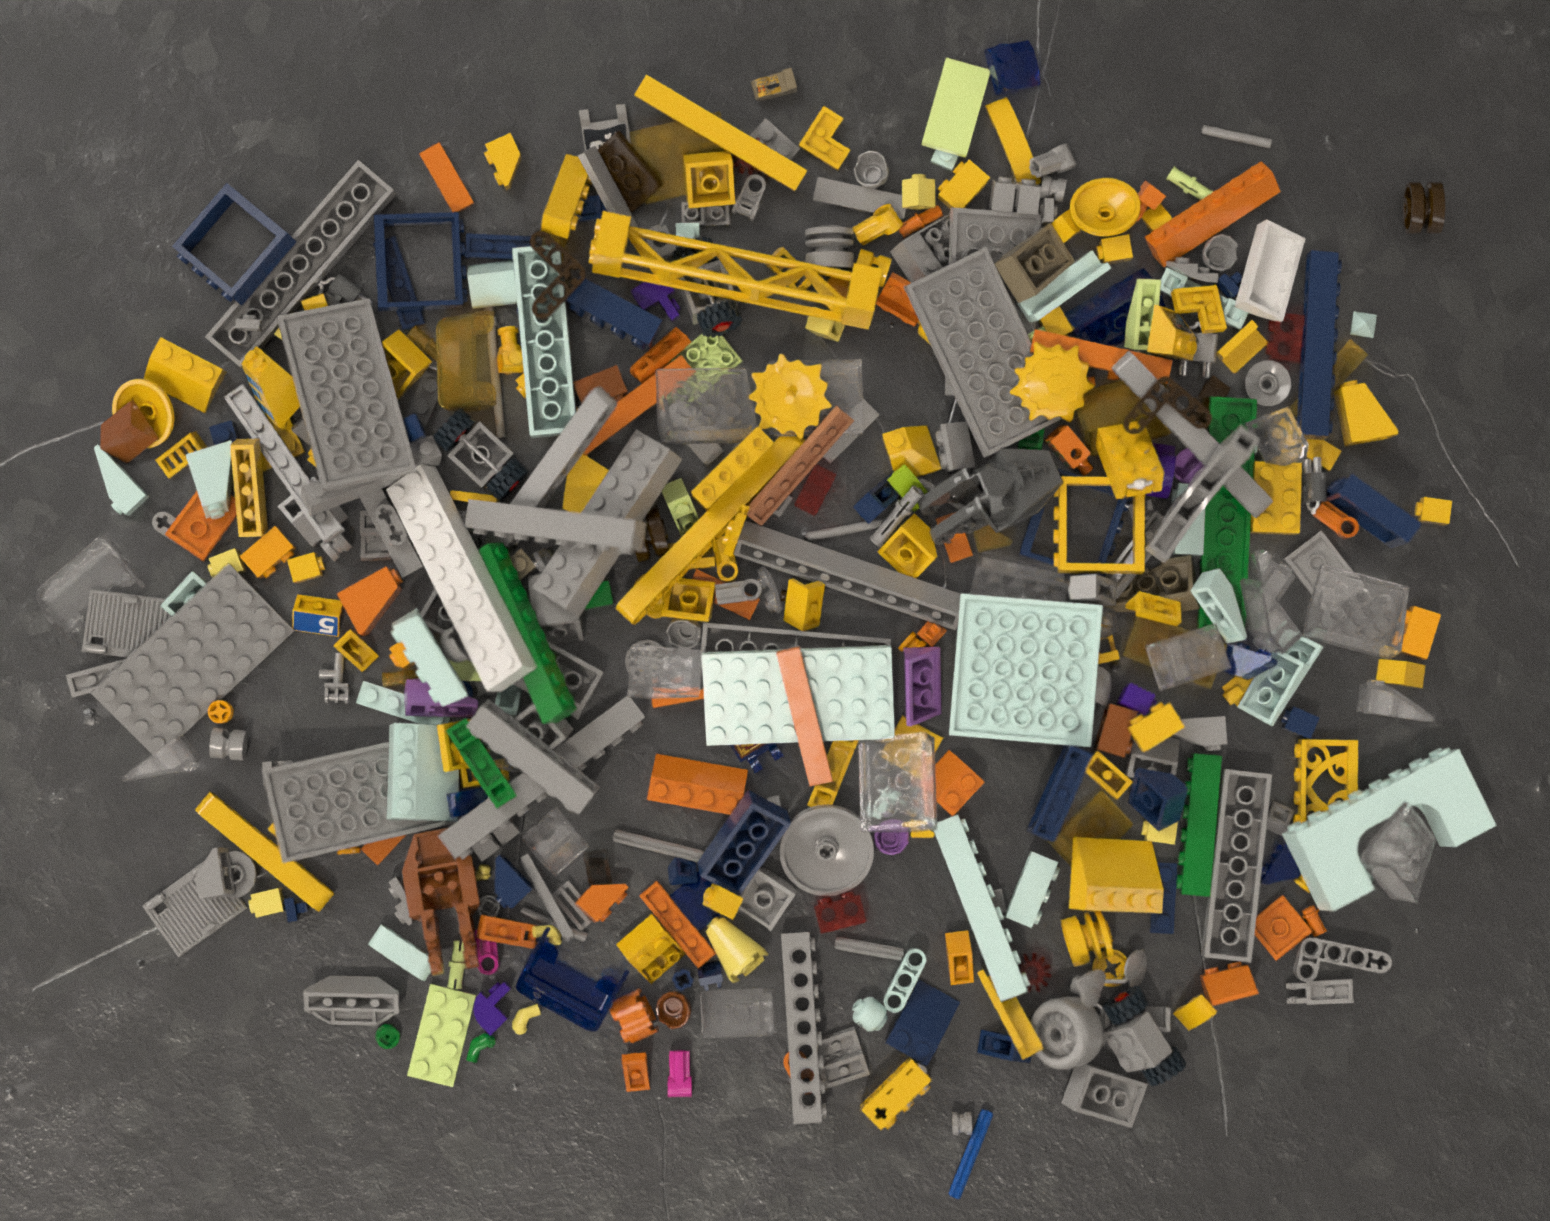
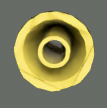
M715 917L707 924L706 934L728 979L732 983L740 981L738 976L744 974L745 977L749 975L765 960L763 956H768L767 951L724 917L720 919Z

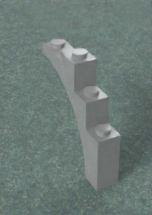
M1240 426L1219 444L1208 463L1194 475L1186 490L1173 501L1164 515V520L1145 550L1165 563L1204 507L1238 467L1250 457L1260 439L1243 426Z

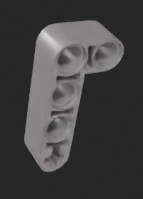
M1306 937L1298 943L1293 972L1299 980L1304 982L1313 981L1318 974L1320 961L1377 973H1385L1391 968L1392 960L1388 954L1381 951ZM1309 941H1313L1316 946L1315 951L1311 954L1305 952V944ZM1332 946H1336L1339 951L1338 956L1334 959H1330L1328 956V949ZM1354 951H1359L1361 953V960L1359 963L1354 964L1351 961V955ZM1369 957L1373 959L1381 958L1384 960V964L1378 967L1377 964L1368 962ZM1308 964L1311 968V973L1307 977H1302L1300 969L1303 965Z

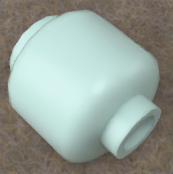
M866 997L863 1000L858 999L852 1007L854 1022L868 1032L880 1030L888 1019L886 1007L873 997Z

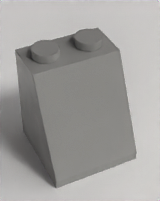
M542 572L528 576L530 604L536 613L541 629L545 633L546 640L553 645L584 641L581 614L579 618L532 588Z

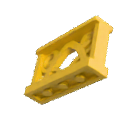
M756 427L692 490V497L707 512L773 445V441L759 427Z
M1298 739V744L1294 746V757L1298 758V767L1294 768V781L1298 782V791H1294V805H1298V812L1294 814L1293 823L1307 821L1306 817L1309 811H1326L1329 809L1328 805L1337 798H1341L1343 801L1348 800V795L1358 790V740ZM1326 746H1345V752L1330 757ZM1318 747L1323 751L1326 760L1322 761L1320 756L1314 754L1316 760L1309 762L1307 753L1311 748ZM1335 764L1336 770L1338 767H1342L1344 769L1343 775L1337 776L1332 765ZM1306 767H1307L1308 769H1312V771L1309 773V775H1308L1307 777H1306ZM1328 768L1330 776L1336 782L1345 784V788L1334 793L1326 805L1311 786L1318 776ZM1306 796L1312 803L1306 805Z

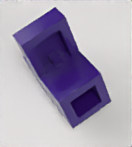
M643 282L631 290L632 296L641 309L648 311L660 303L671 322L680 318L678 311L681 310L674 298L671 300L668 298L675 294V290L672 287Z
M1152 443L1164 471L1162 491H1151V493L1145 495L1168 499L1176 463L1175 446Z
M506 981L502 984L497 982L488 991L491 994L490 997L481 991L474 1002L475 1019L490 1036L509 1018L496 1005L512 988Z

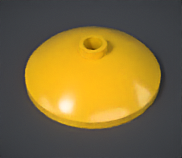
M1099 178L1083 184L1075 191L1070 202V213L1074 223L1083 231L1096 236H1113L1125 232L1135 224L1140 214V200L1137 192L1127 183L1113 178Z
M133 379L124 383L114 396L112 414H115L128 402L134 400L159 437L148 448L162 444L168 439L174 426V410L168 395L159 385L147 379Z

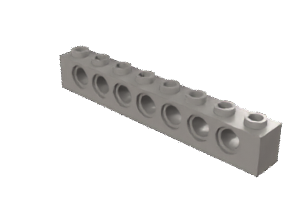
M810 932L781 934L794 1124L823 1122V1117H827L826 1103L821 1101V1094L825 1093V1080L820 1079L819 1070L824 1069L823 1055H818V1046H822L821 1031L817 1032L816 1022H821L820 1008H815V999L819 998L818 984L813 983V975H817V962L812 961L811 951H816L815 937H810ZM798 950L806 953V960L800 964L795 963L793 960V954ZM798 974H805L808 978V982L804 987H798L795 984L794 980ZM801 997L809 1000V1007L805 1011H800L796 1007V1002ZM802 1021H807L811 1025V1030L806 1035H802L798 1031V1025ZM803 1045H809L813 1050L811 1057L807 1059L802 1058L799 1054V1050ZM806 1068L814 1072V1078L811 1082H804L801 1079V1072ZM807 1092L813 1093L816 1097V1101L812 1106H806L802 1101L803 1095Z

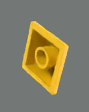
M927 426L902 427L882 434L883 444L893 473L904 464L916 477L941 470Z
M915 513L878 550V553L901 574L917 578L937 558L935 544L930 535L931 529Z

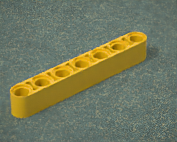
M211 791L195 808V811L316 911L320 912L335 894L296 860L282 863L278 845Z

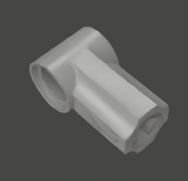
M1068 143L1053 148L1048 153L1030 159L1029 169L1032 175L1039 178L1054 172L1062 173L1075 167L1077 164Z
M754 579L715 585L718 605L755 601L762 594L760 583ZM748 584H754L758 587V592L755 596H747L745 594V587Z

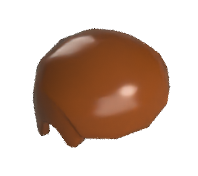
M669 991L658 999L655 1010L660 1022L667 1025L669 1029L683 1027L688 1022L691 1014V1004L685 995L676 991Z

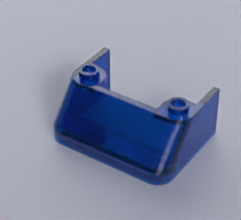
M546 927L516 983V989L523 996L591 1032L598 1031L630 971L625 970L620 981H617L612 976H602L598 982L557 960L559 952L555 945L545 941L551 928Z

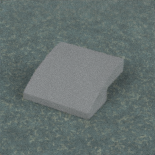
M360 511L361 561L392 560L367 511Z
M854 1026L822 1036V1046H818V1055H823L824 1069L819 1070L821 1078L825 1080V1089L870 1075Z

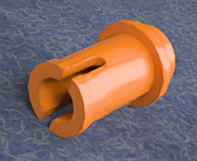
M1315 905L1302 910V918L1306 919L1308 926L1313 931V937L1327 931L1318 914L1320 910L1316 909Z

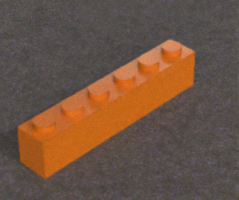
M1261 161L1146 235L1145 240L1153 257L1163 267H1166V261H1175L1176 257L1183 256L1280 193L1281 191L1273 172Z

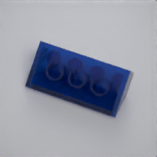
M1145 268L1065 312L1064 315L1073 329L1072 335L1074 338L1112 347L1125 340L1126 322L1137 279H1153ZM1160 294L1159 306L1166 308Z

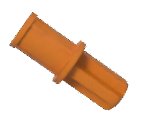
M935 205V208H930L919 215L914 213L915 216L902 222L903 225L899 232L903 238H906L912 233L925 228V225L943 216L940 207Z

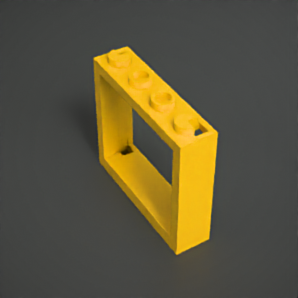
M1061 476L1064 483L1054 494V497H1058V506H1054L1053 518L1058 520V529H1054L1053 543L1058 544V553L1053 554L1054 567H1058V573L1143 574L1145 571V494L1133 496V564L1066 563L1067 485H1111L1108 477Z

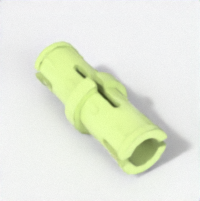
M1175 166L1166 178L1184 189V193H1190L1199 200L1204 199L1213 192V190L1197 182L1196 177L1193 176L1191 178Z
M453 940L452 960L449 961L448 965L450 966L448 988H454V980L457 979L456 989H462L464 968H466L463 955V941L461 951H459L460 941Z

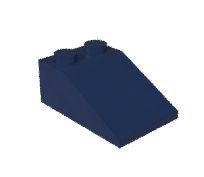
M919 979L885 1042L928 1066L960 1002Z

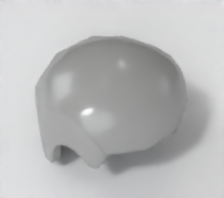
M870 150L860 154L854 167V175L857 182L864 188L871 189L883 185L889 175V167L885 157L877 151Z
M1220 234L1212 237L1203 247L1202 257L1204 264L1211 271L1216 272L1230 269L1238 258L1236 252L1237 243L1228 235Z
M673 618L668 624L665 633L668 634L671 644L681 649H691L697 646L701 640L702 627L697 620Z
M451 627L442 634L440 643L444 656L455 663L470 659L456 628Z

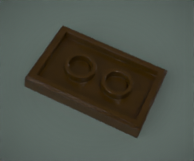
M620 131L614 133L597 149L631 213L635 212L664 185Z

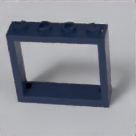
M226 183L172 247L179 252L176 257L186 265L191 262L194 265L191 269L201 278L206 275L208 277L206 282L216 291L219 287L224 291L221 295L229 302H232L234 299L242 306L297 241ZM235 202L276 237L231 288L190 252L230 205Z
M459 212L374 215L378 311L462 309L463 302H467V288H462V279H466V265H461V256H465V244L460 242V233H464L463 219H459ZM451 224L455 300L387 302L384 226Z
M1058 468L1062 477H1083ZM1083 486L1115 497L1111 486ZM1126 496L1117 500L1097 563L1105 564L1108 555L1112 556L1116 543L1113 542L1115 533L1120 534L1124 521L1120 520L1123 511H1128L1131 501ZM1044 506L1039 513L1031 516L1018 555L1054 567L1052 558L1031 551L1045 509ZM1072 573V574H1075V575H1078V576H1080V575H1092V574H1087V573ZM1097 574V575L1102 576V577H1104V578H1105V576H1106V574Z
M1353 474L1339 477L1337 480L1331 481L1327 486L1328 502L1349 517L1355 518L1360 527L1391 549L1409 543L1422 524Z
M1072 745L1063 746L1028 825L1027 832L1047 841L1055 842L1093 756L1092 754Z

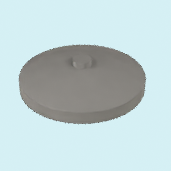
M817 805L803 810L791 820V825L780 840V860L784 872L797 887L814 895L834 896L845 893L856 887L866 877L872 866L874 845L869 828L857 814L841 806Z

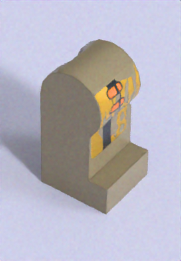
M787 68L781 72L751 81L756 101L797 92L792 68Z

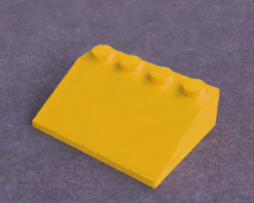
M1073 837L1069 908L1092 911L1162 913L1164 889L1152 841Z

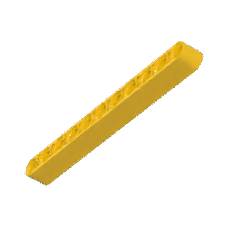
M792 430L781 434L773 445L619 601L616 610L633 625L638 623L723 536L730 519L735 521L740 505L748 506L806 440L804 438L799 439Z

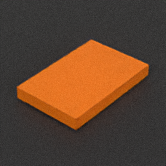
M196 491L167 530L165 536L204 562L237 517L235 497L231 495L229 512H226L223 517L218 519H211L210 517L206 519L198 492Z

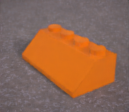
M656 754L647 800L731 815L744 796L748 770Z

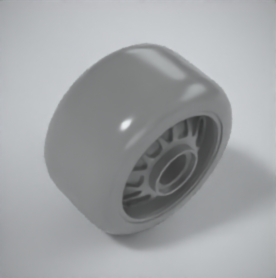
M1067 996L1051 999L1040 1005L1032 1016L1030 1024L1044 1048L1035 1054L1043 1063L1052 1068L1064 1070L1086 1065L1096 1057L1101 1049L1103 1042L1101 1019L1094 1007L1087 1008L1083 1005L1081 998Z

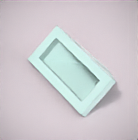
M512 684L502 692H497L495 704L513 719L520 713L522 689Z

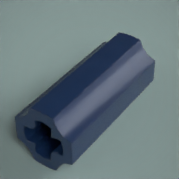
M685 966L676 970L672 978L675 988L682 991L685 988L691 987L694 980L691 969ZM682 975H685L687 978L685 982L680 980Z

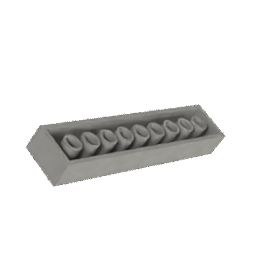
M357 160L293 234L292 238L297 241L246 302L241 306L235 301L205 338L243 369L241 363L244 361L245 355L256 346L263 350L275 336L274 333L279 327L277 316L296 312L302 305L301 300L308 298L320 281L327 276L372 224L374 215H379L397 195L395 191L362 162ZM243 315L257 316V320L263 322V332L239 331L235 328L236 319H242Z

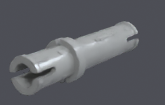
M912 485L906 495L895 503L896 507L870 537V540L875 545L881 547L902 520L913 512L912 508L924 495L922 490ZM909 501V504L905 507V509L901 513H899L903 506ZM893 519H895L891 526L886 531H884L885 528L889 525V523Z

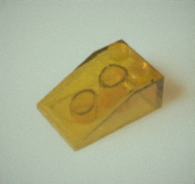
M1101 790L1060 828L1055 842H1047L1072 868L1073 837L1120 839L1132 827L1133 823Z

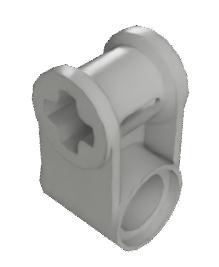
M754 174L746 179L742 191L736 199L732 213L747 216L752 222L755 220L766 191V183L762 176ZM754 180L762 183V188L758 192H753L749 189V184Z

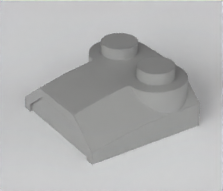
M760 867L740 895L743 901L739 909L771 931L797 891L789 882L771 870Z

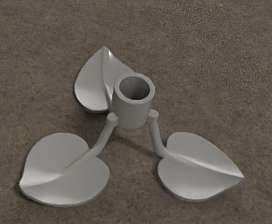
M1144 948L1135 950L1127 958L1124 967L1125 978L1106 979L1104 971L1096 969L1083 976L1077 975L1072 980L1071 992L1081 996L1083 1005L1087 1008L1095 1006L1100 1010L1098 1015L1103 1025V1032L1112 1025V1022L1105 1013L1103 1006L1097 1003L1105 983L1125 984L1128 982L1129 987L1138 986L1143 981L1147 971V955ZM1103 1035L1102 1046L1107 1042V1040L1105 1039L1104 1035Z

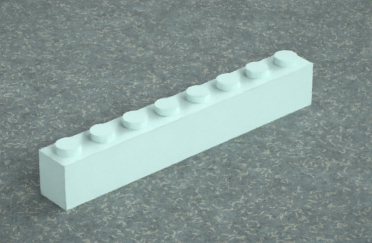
M955 815L932 824L1000 1001L1004 1002L1027 993L1026 987L1030 986L1025 972L1020 973L1017 965L1021 964L1017 951H1011L1009 942L1013 940L1008 928H1002L1000 920H1003L1004 917L1000 907H994L991 900L995 897L991 884L986 885L983 876L987 874L982 862L977 863L974 855L978 851L974 841H968L966 836L969 828L965 818L960 820L959 816Z

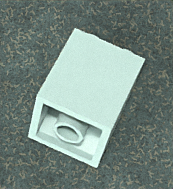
M231 440L186 454L206 519L210 517L211 519H218L223 517L226 512H229L233 482Z

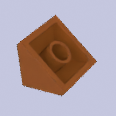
M134 400L128 402L101 424L100 449L126 464L159 439Z

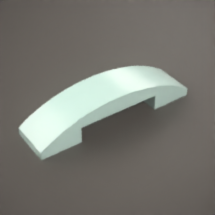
M1166 268L1161 278L1160 292L1171 297L1173 289L1200 287L1201 285L1188 280V277L1174 270ZM1219 295L1226 324L1241 329L1248 312L1234 307L1235 300Z

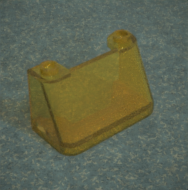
M478 311L445 317L438 322L436 327L438 402L443 409L458 411L462 408L464 411H485L497 405L494 386L489 382L477 381L476 335L487 334L493 329L494 311Z

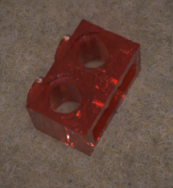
M1285 313L1283 321L1290 323V332L1282 331L1279 321L1269 319L1268 331L1272 333L1271 341L1266 343L1265 354L1269 355L1268 360L1290 364L1300 362L1305 315ZM1278 344H1285L1288 347L1287 355L1279 354L1277 350Z
M816 464L796 500L794 508L815 518L836 478V474Z
M854 891L840 894L841 899L832 901L831 897L817 900L818 905H814L821 934L866 923L859 894L854 895ZM849 902L855 903L858 907L854 915H847L844 912V906ZM825 908H831L835 912V916L831 921H825L821 917V913Z

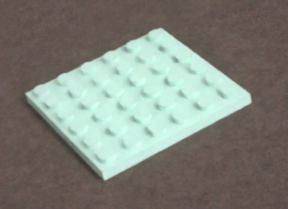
M961 594L949 735L1091 747L1103 605Z

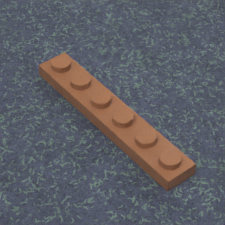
M836 405L748 505L750 508L747 516L762 526L854 420Z

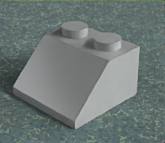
M534 702L514 718L552 749L565 740L574 730L565 719L558 723L543 724Z

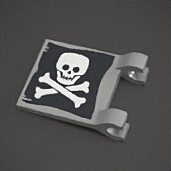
M625 104L616 105L617 119L593 123L590 122L588 109L579 110L585 151L593 146L599 149L617 131H620L631 144Z

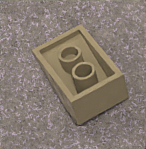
M1048 223L1003 255L994 264L1013 296L1020 303L1036 296L1070 267L1075 260L1052 224Z

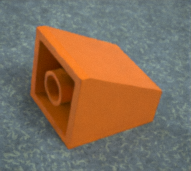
M386 566L337 593L359 635H369L403 590L400 585L403 583V580L397 570H392Z

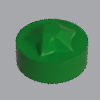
M384 1024L377 1029L375 1039L380 1047L391 1049L398 1044L400 1034L395 1026Z

